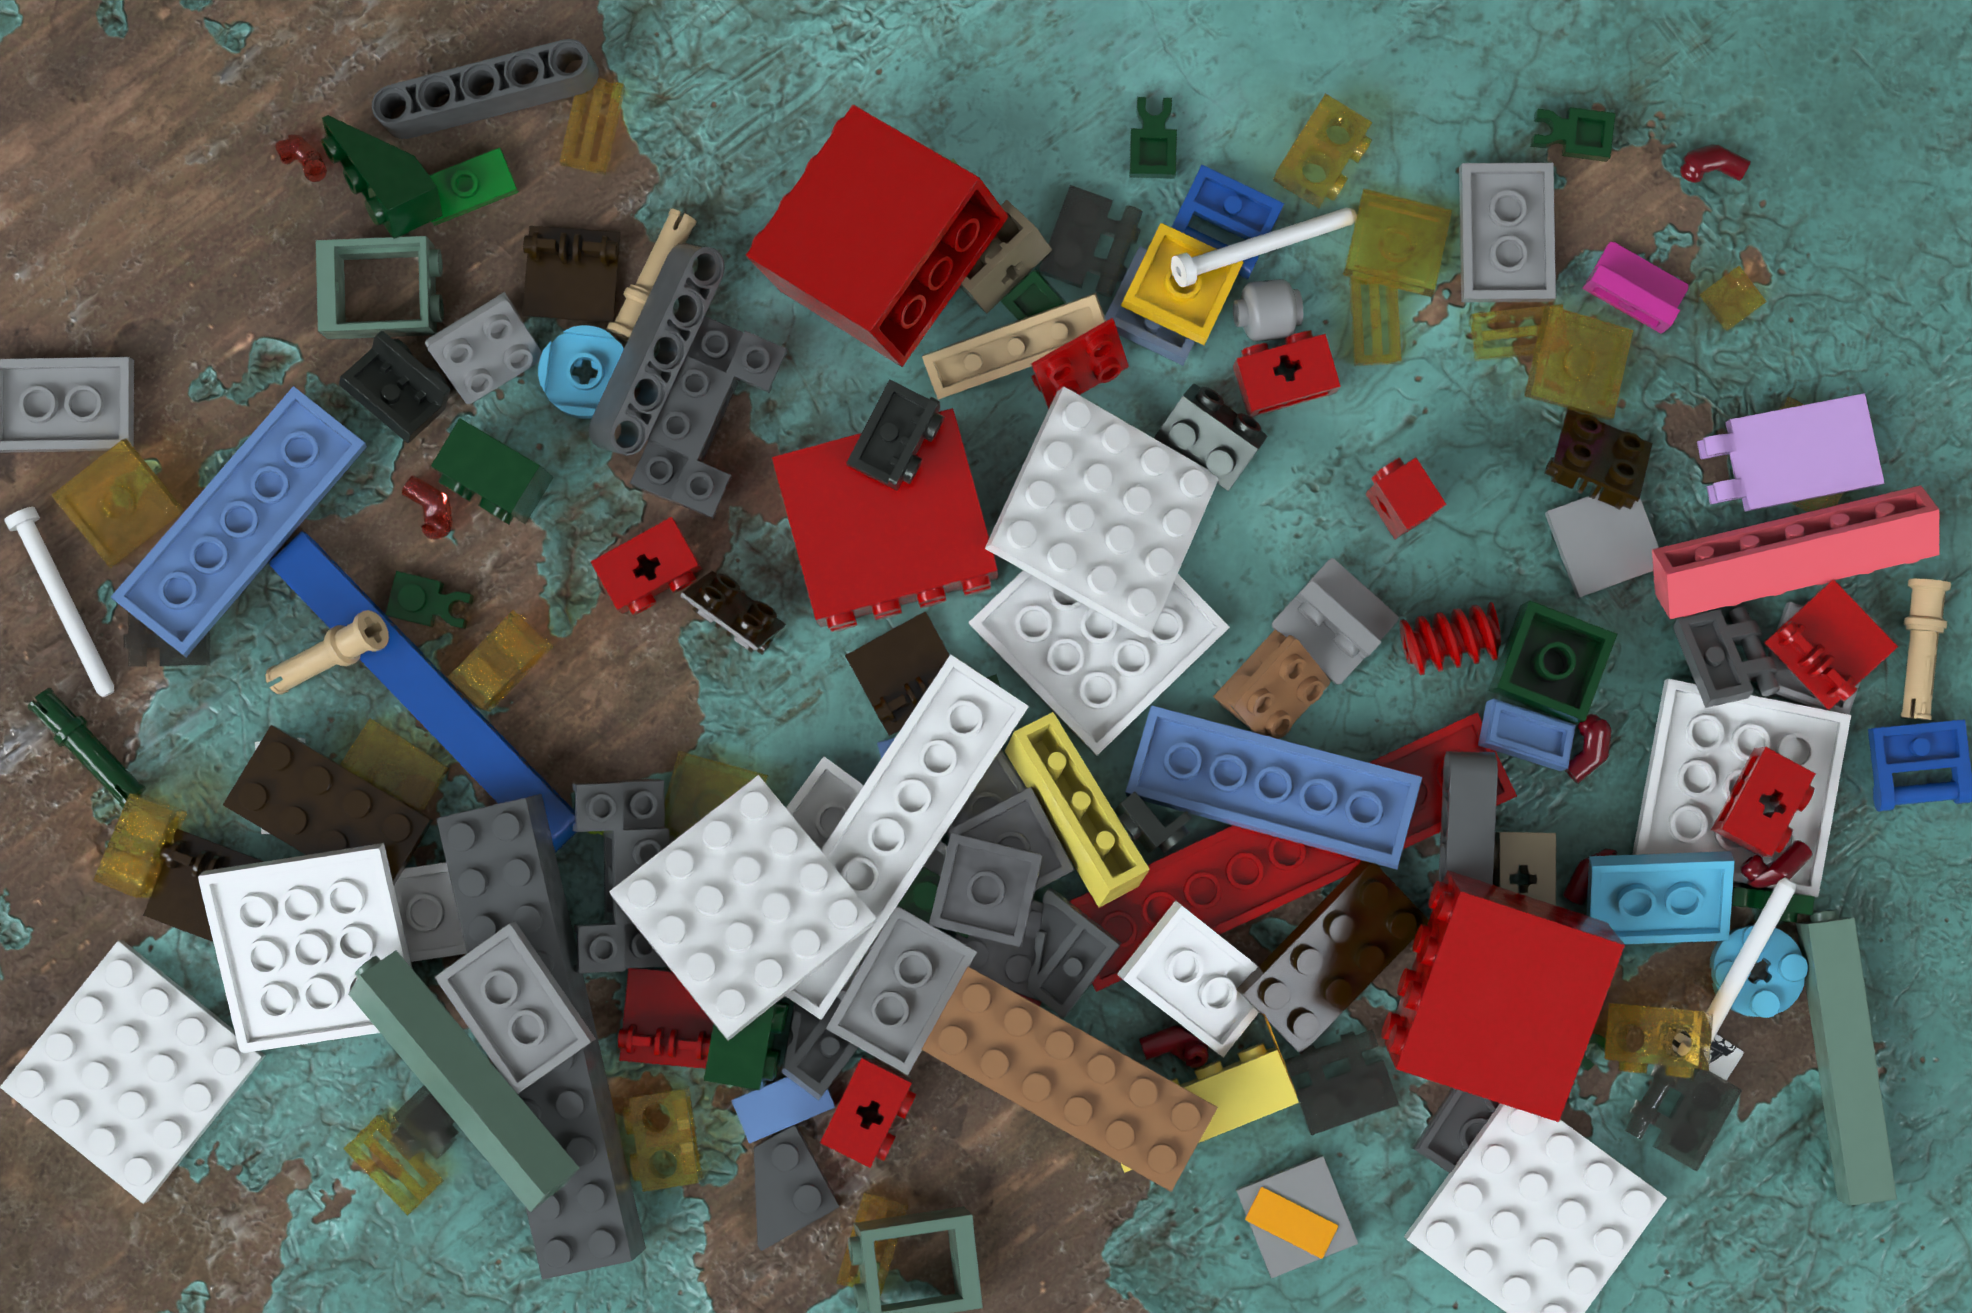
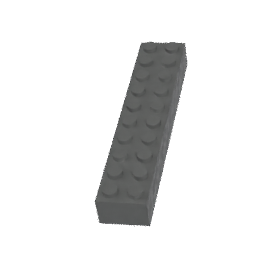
M542 794L436 818L467 953L509 923L516 921L596 1038L592 1043L518 1094L579 1167V1170L563 1188L535 1210L530 1212L526 1207L542 1280L633 1261L646 1249L584 976L583 973L575 972L577 946Z

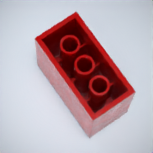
M852 105L846 115L836 122L831 136L818 154L809 160L805 172L791 192L782 198L778 210L769 223L754 237L746 257L780 292L903 367L1009 216L980 177L859 107Z
M953 408L938 412V414L944 416V419L932 442L924 439L916 456L923 459L912 482L908 484L902 481L898 491L847 466L846 462L861 433L772 457L815 620L820 627L828 626L831 632L849 629L858 625L856 620L858 617L873 613L875 620L886 619L901 614L902 605L918 601L920 608L930 607L946 602L945 594L963 589L964 595L969 596L990 590L991 581L998 579V569L994 555L985 549L989 536Z
M1447 870L1443 882L1436 881L1429 899V908L1433 909L1428 925L1421 924L1416 933L1413 951L1417 952L1412 969L1405 968L1400 977L1397 995L1401 996L1396 1013L1391 1011L1388 1013L1382 1028L1381 1038L1386 1040L1385 1045L1396 1070L1559 1122L1625 944L1607 922Z

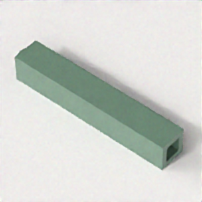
M1838 909L1813 912V915H1810L1811 921L1796 923L1800 951L1808 964L1805 986L1837 1200L1850 1206L1897 1200L1855 918L1839 917Z
M397 950L382 960L378 956H374L359 967L355 972L358 979L348 995L527 1209L532 1212L563 1188L579 1170L578 1165Z

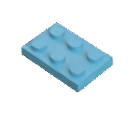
M1731 851L1589 856L1587 916L1607 922L1624 944L1729 941L1735 860Z

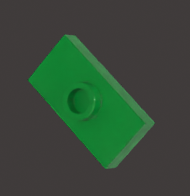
M500 147L429 175L437 186L443 216L431 221V223L436 226L519 193Z

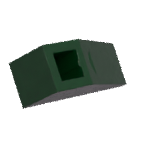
M329 115L322 117L326 137L321 139L324 151L333 164L340 162L344 168V178L351 191L355 195L361 193L366 199L364 201L365 207L376 226L383 224L393 239L443 216L437 186L414 155Z

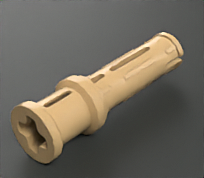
M670 209L669 216L636 284H630L629 288L626 287L623 293L626 300L615 322H609L606 328L608 332L626 342L633 331L669 252L676 245L686 243L693 227L697 223L694 218L685 213L683 217L680 216L681 211Z
M1914 578L1908 579V587L1912 588L1910 615L1904 618L1906 630L1910 631L1903 708L1900 717L1932 720L1931 708L1939 633H1944V629H1947V621L1943 619L1945 593L1951 590V582Z
M370 610L362 611L354 617L353 623L347 626L337 625L330 628L324 637V641L315 644L311 648L278 665L269 667L265 674L266 682L268 683L281 676L283 680L270 687L273 692L281 695L335 665H353L360 659L361 654L368 650L372 652L379 651L388 644L389 634L386 624L375 612Z

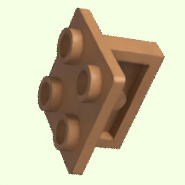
M1274 630L1213 697L1222 707L1249 727L1252 732L1280 739L1290 731L1292 725L1308 707L1319 700L1331 681L1298 639L1292 635L1285 637L1277 630Z

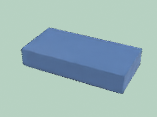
M1491 699L1486 702L1478 745L1551 769L1563 771L1568 769L1576 725L1497 699Z
M787 1076L765 1085L761 1090H753L731 1100L749 1144L836 1107L829 1088L820 1100H817Z

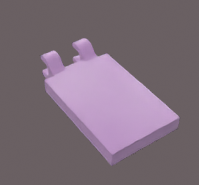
M1865 393L1730 419L1725 422L1728 434L1709 436L1701 441H1697L1701 460L1729 454L1735 478L1707 486L1710 505L1742 498L1744 511L1747 512L1884 484Z

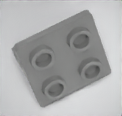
M505 292L429 337L425 342L429 352L466 404H472L539 363L542 354L541 349L527 330Z
M1331 558L1276 617L1271 626L1285 637L1292 635L1298 639L1327 677L1334 684L1340 685L1361 661L1370 656L1380 645V640L1398 622L1399 617L1340 563Z

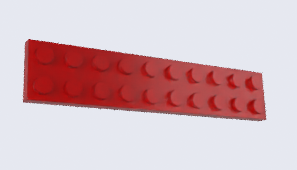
M1478 712L1368 762L1422 777L1403 849L1441 832L1443 767L1447 751L1495 752L1498 767L1496 806L1517 797L1497 752L1478 745L1482 721ZM1234 825L1148 864L1147 866L1150 870L1137 888L1100 908L1090 892L1069 901L1122 942L1094 979L1092 985L1097 992L1123 980L1117 975L1118 972L1175 901L1220 935L1347 876L1362 860Z

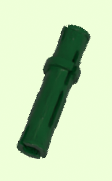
M47 688L35 697L38 702L33 700L29 703L28 709L33 711L55 735L53 739L59 747L66 746L120 803L122 808L132 804L139 798L136 794L141 795L146 790V787L140 784L87 728L88 721L82 715L80 717L76 716L58 698L52 688Z

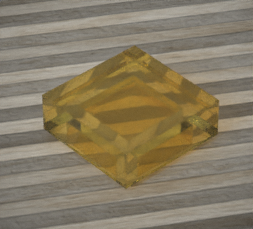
M1740 266L1733 269L1699 295L1726 331L1767 302Z

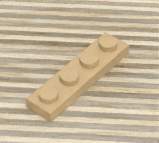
M1093 293L926 353L922 356L937 399H941L1031 367V363L1104 323L1106 319L1097 294Z

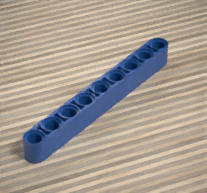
M302 530L268 562L273 570L329 628L337 625L347 626L353 623L354 617L362 611L370 610L379 615L388 629V644L379 651L372 652L368 650L361 654L360 660L498 804L542 794L555 853L577 833L573 831L575 810L388 616H385V613L306 532Z

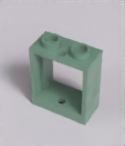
M427 236L397 237L395 239L393 237L316 240L318 332L328 340L374 338L380 331H384L390 337L436 334L437 322H443L444 319L443 298L441 294H436V277H441L443 272L441 250L435 249V245ZM418 257L420 319L346 322L344 260Z
M964 1206L854 1223L855 1237L848 1238V1249L852 1266L859 1265L861 1283L853 1285L857 1313H954L983 1308L973 1216ZM948 1230L955 1294L881 1305L874 1241Z

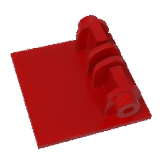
M1113 318L1031 363L1035 373L1031 376V379L1038 391L1042 392L1048 410L1057 391L1062 387H1066L1081 396L1082 393L1100 383L1114 380L1129 365Z
M1834 579L1764 642L1827 710H1830L1840 700L1845 701L1857 690L1855 686L1898 648L1889 636Z
M628 968L623 1027L619 1030L618 1035L619 1061L706 1069L714 1024L673 972Z

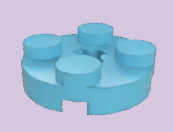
M580 325L563 331V334L557 336L553 342L550 341L544 348L539 360L538 377L540 385L549 401L564 414L574 418L592 419L624 347L606 330L590 325ZM584 360L591 361L592 368L598 370L596 378H590L588 384H581L580 378L573 375L574 368H581Z
M1754 925L1731 930L1729 941H1718L1710 957L1712 986L1715 994H1717ZM1778 928L1774 929L1756 963H1759L1763 959L1767 963L1765 969L1768 973L1765 981L1757 979L1754 983L1747 978L1730 1008L1732 1011L1745 1016L1769 1018L1785 1011L1798 999L1804 987L1808 964L1802 956L1800 948L1788 934Z

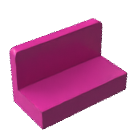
M1610 242L1582 289L1662 334L1672 326L1679 314L1678 306L1689 286L1687 283L1617 243Z

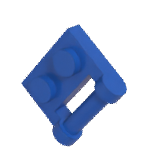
M1201 165L1171 228L1209 246L1220 249L1229 245L1188 226L1193 215L1247 240L1271 232L1284 203ZM1260 255L1243 260V265L1238 275L1248 280Z
M1965 719L1868 729L1874 779L1873 801L1878 812L1891 811L1895 805L1953 800L1956 804L1972 802V772ZM1951 767L1952 779L1950 782L1894 787L1892 773Z

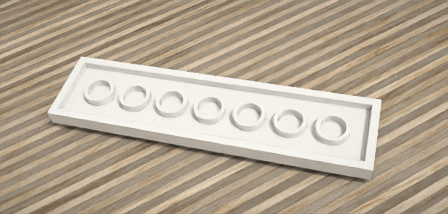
M951 654L821 849L823 854L875 915L877 922L785 995L820 1020L823 1019L1029 708L1027 704Z

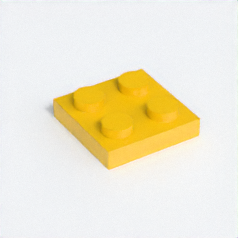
M1160 223L1123 299L1121 307L1201 345H1205L1243 265V261L1197 275L1195 284L1181 287L1177 284L1172 274V257L1188 253L1192 258L1217 249Z

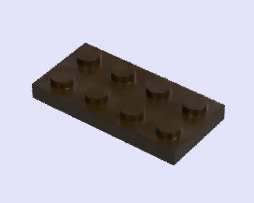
M275 725L269 727L223 803V806L305 855L384 843L393 885L397 882L433 822V819Z
M1362 860L1236 990L1263 1018L1266 1016L1269 1024L1302 1055L1415 938L1420 925L1427 926L1429 920L1377 864Z

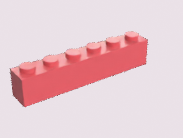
M1920 485L1652 549L1655 595L1671 620L1725 606H1736L1742 602L1762 597L1777 596L1787 591L1808 586L1824 585L1832 579L1838 580L1858 574H1869L1875 570L1904 563H1915L1921 559L1938 556L1939 508Z

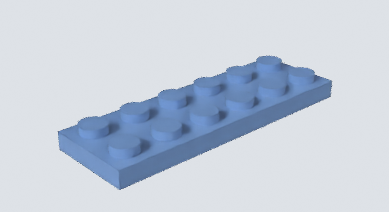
M293 386L119 586L111 598L184 657H187L367 448L366 443Z
M1151 705L1125 792L1127 797L1136 792L1143 801L1183 812L1188 811V813L1398 870L1422 777Z

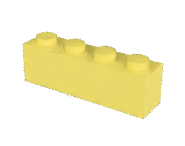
M1054 712L1014 731L1004 752L1026 788L1032 787L1065 852L1098 907L1100 908L1137 888L1150 869Z
M1264 1043L1237 1053L1240 1061L1223 1067L1221 1061L1207 1064L1194 1071L1196 1079L1181 1085L1177 1078L1170 1080L1218 1107L1199 1143L1299 1103L1276 1048L1273 1047L1266 1050ZM1121 1164L1124 1173L1132 1170Z

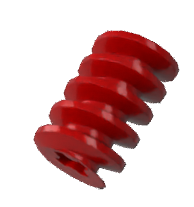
M1489 602L1486 615L1479 605H1472L1469 609L1468 619L1461 609H1453L1450 623L1442 612H1436L1433 616L1432 627L1424 616H1417L1414 631L1407 620L1402 619L1399 622L1407 663L1415 666L1420 676L1425 675L1426 662L1429 660L1433 662L1438 672L1443 671L1445 657H1450L1455 667L1461 668L1464 653L1469 654L1475 665L1479 664L1481 650L1483 649L1487 650L1493 661L1498 660L1501 635L1493 602Z

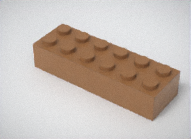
M970 967L966 968L921 1049L1171 1192L1218 1108Z

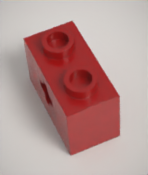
M1311 330L1303 331L1286 337V345L1269 349L1268 343H1261L1241 350L1242 357L1236 358L1233 368L1248 416L1254 417L1336 394L1341 385L1326 334L1313 337ZM1280 362H1284L1288 369L1295 367L1296 371L1290 381L1286 382L1284 375L1275 376L1274 372L1277 371Z
M1399 457L1377 471V474L1371 478L1374 485L1365 493L1394 539L1399 538L1429 519L1447 505L1417 458L1404 464Z
M672 517L591 561L616 609L622 614L630 610L632 616L655 605L657 602L654 596L670 588L673 593H676L697 581L694 574L703 570L680 527ZM646 559H649L653 564L659 562L661 564L654 569L657 577L653 580L648 579L645 575L638 576L644 570L642 562Z
M1768 747L1754 748L1711 830L1761 857H1772L1775 851L1780 853L1792 835L1793 829L1789 827V824L1797 810L1802 812L1814 794L1815 788L1810 784L1816 773ZM1771 796L1769 803L1775 807L1774 812L1763 813L1765 805L1759 802L1760 797Z
M863 1055L820 1143L871 1168L875 1158L884 1162L896 1138L895 1135L888 1131L896 1115L905 1119L917 1095L909 1090L913 1079ZM873 1100L880 1104L878 1113L884 1118L882 1121L874 1119L869 1126L862 1122L864 1113L858 1109L860 1105L868 1107Z

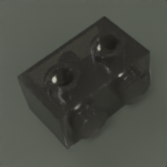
M423 1085L392 1116L389 1131L393 1137L390 1139V1142L408 1160L415 1156L423 1163L430 1155L437 1160L456 1142L457 1139L455 1137L459 1134L457 1130L459 1126Z

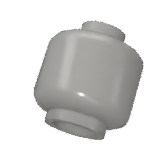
M1284 279L1249 282L1243 288L1240 299L1233 302L1234 323L1236 327H1243L1245 334L1252 341L1285 339L1291 336L1296 326H1300L1303 322L1301 293L1298 289H1292L1290 283Z

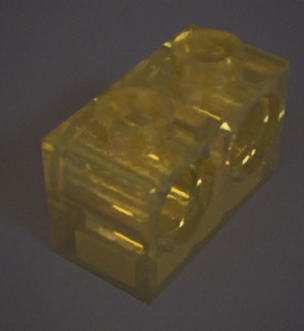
M1325 93L1277 169L1273 181L1318 209L1326 197L1335 201L1348 180V177L1341 173L1350 159L1359 163L1372 142V139L1366 136L1372 122ZM1332 126L1343 127L1348 132L1350 141L1344 144H1336L1328 138L1326 130ZM1308 164H1317L1323 168L1326 179L1321 182H1311L1303 175L1302 168Z
M512 610L448 678L480 709L491 712L554 645L522 614Z
M130 793L93 881L135 898H150L164 860L159 858L161 849L165 842L172 843L176 830L181 829L187 811L147 795Z
M1609 1003L1604 1059L1619 1062L1618 1071L1647 1074V1066L1652 1065L1665 1067V1076L1694 1079V1070L1709 1071L1713 1014L1703 1011ZM1640 1027L1645 1037L1644 1044L1638 1051L1631 1052L1626 1044L1627 1034L1631 1029ZM1686 1031L1691 1037V1048L1686 1055L1678 1057L1673 1051L1672 1042L1678 1033Z
M689 1086L631 1096L629 1098L630 1106L623 1107V1118L627 1135L634 1134L637 1153L630 1154V1165L634 1182L641 1181L643 1192L699 1183L703 1179ZM650 1104H662L668 1109L670 1121L667 1127L655 1128L649 1124L646 1112ZM666 1150L675 1156L677 1168L673 1174L664 1175L655 1169L653 1157L657 1151Z

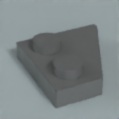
M1051 887L1043 897V913L1040 929L1036 935L1033 966L1030 968L1027 990L1064 1019L1122 942Z
M838 997L822 1020L795 1002L793 1005L782 1073L817 1100H820L859 1048L826 1029L842 1001Z
M796 1124L754 1147L757 1244L760 1251L840 1207L838 1199Z

